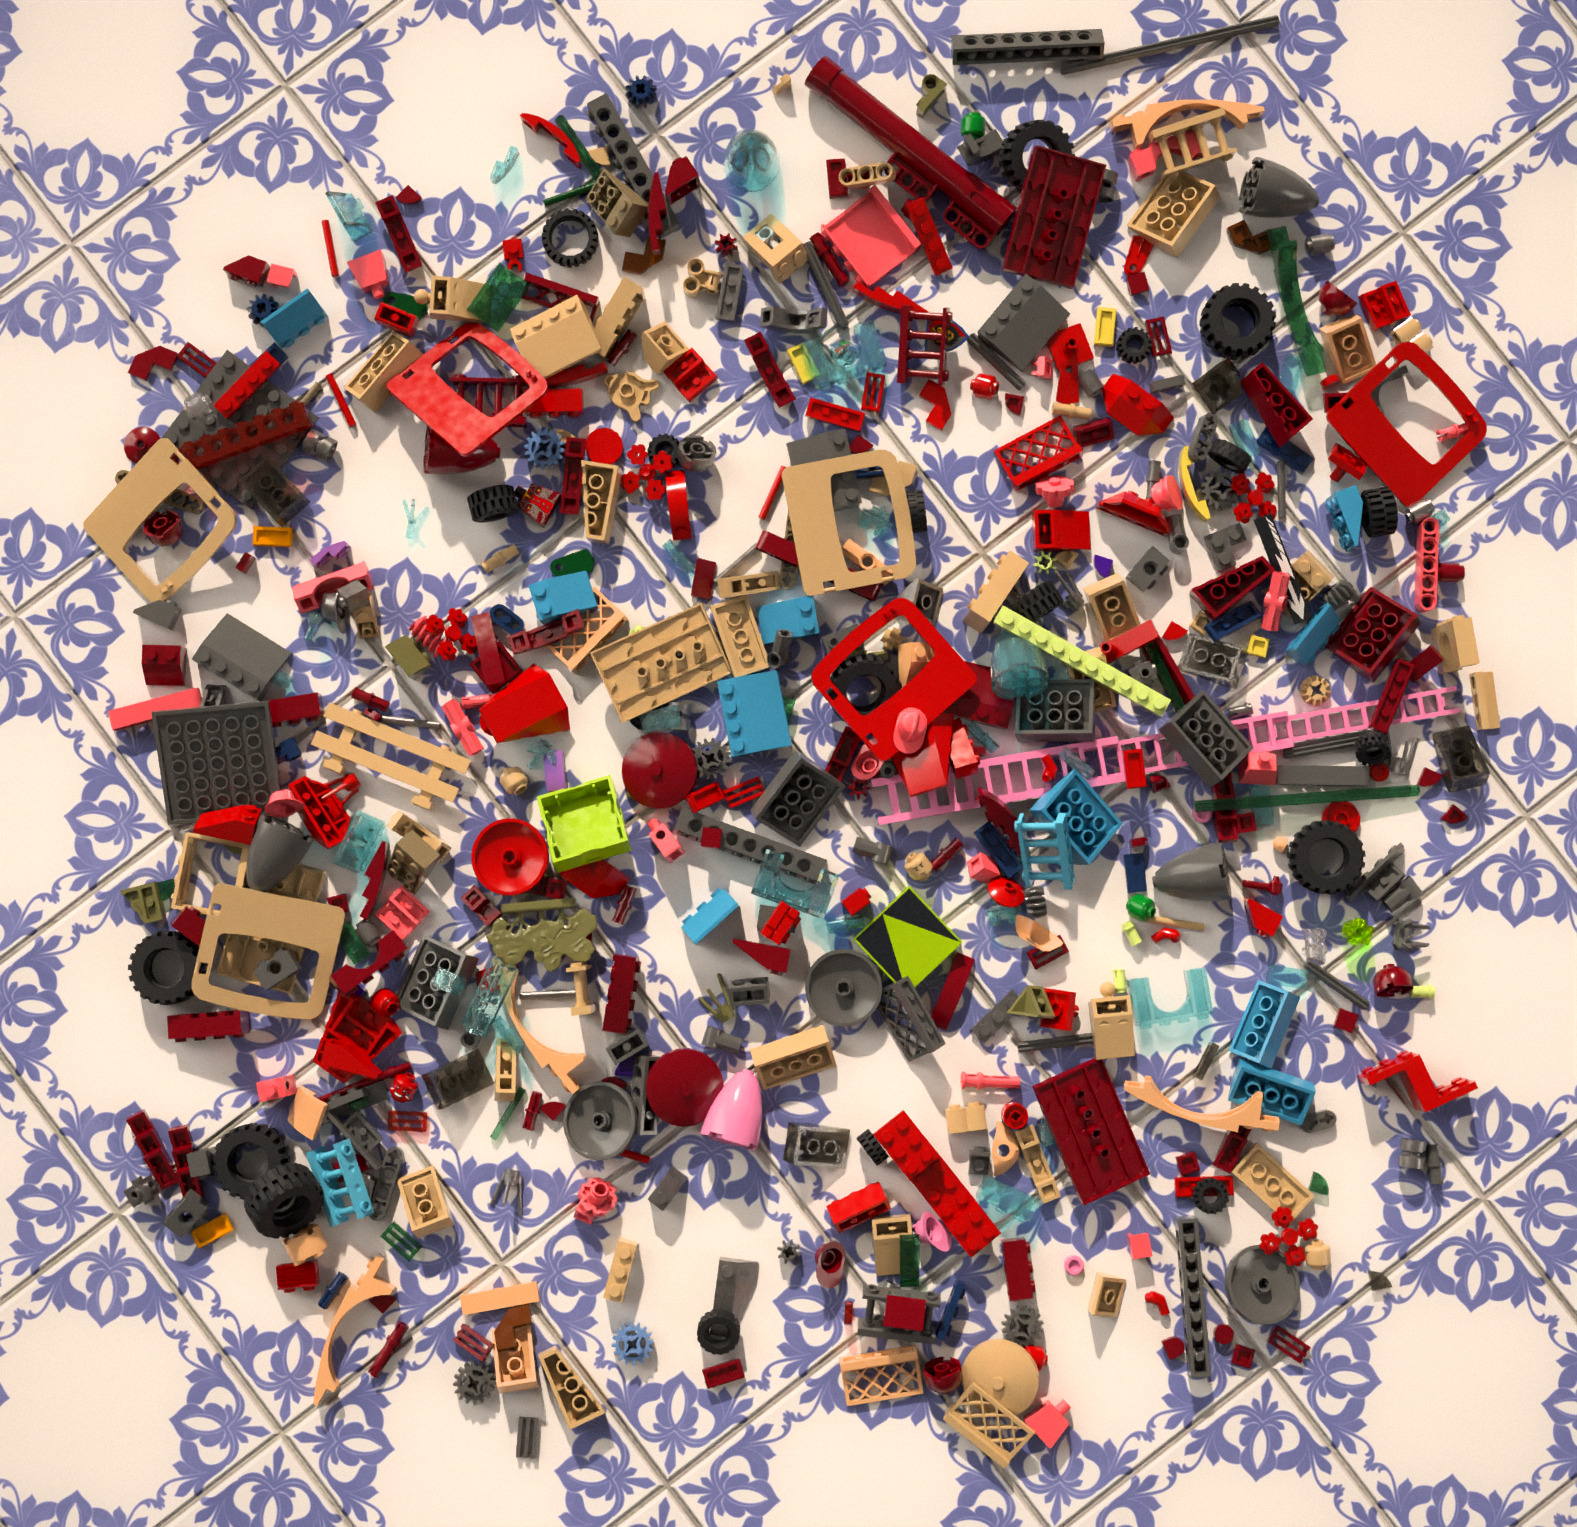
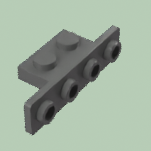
M1401 842L1397 846H1392L1384 859L1380 858L1370 872L1367 871L1362 875L1361 881L1347 890L1346 898L1349 903H1352L1363 891L1379 903L1406 877L1405 873L1393 864L1405 852L1404 845Z
M384 1081L374 1083L362 1089L356 1086L347 1090V1095L341 1097L339 1093L329 1097L330 1101L326 1102L328 1104L326 1111L332 1109L341 1118L357 1110H362L387 1100L390 1096ZM326 1114L324 1115L321 1125L329 1123L326 1119Z
M332 1109L325 1112L327 1121L332 1126L336 1125L340 1130V1136L344 1140L350 1138L353 1150L366 1159V1165L371 1170H379L382 1165L370 1151L384 1138L366 1117L357 1110L343 1122Z

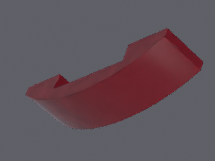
M391 195L375 202L405 273L422 267V262L394 196Z
M761 331L745 339V345L778 408L796 400L776 364Z
M567 437L566 458L559 513L579 515L583 487L581 460L585 461L586 439Z
M579 609L561 615V618L529 631L523 630L507 637L512 652L516 655L558 642L575 634L585 626Z
M956 952L947 979L931 1014L936 1027L945 1031L957 1007L975 960L959 952Z

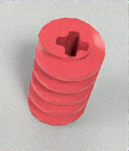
M425 615L416 620L410 626L408 632L412 631L411 635L413 637L418 636L417 641H423L422 646L428 647V652H434L433 656L436 658L439 656L436 652L441 641L446 642L448 639L446 637L444 639L441 638L443 633L435 636L433 633L426 631L427 625L425 620L427 616Z

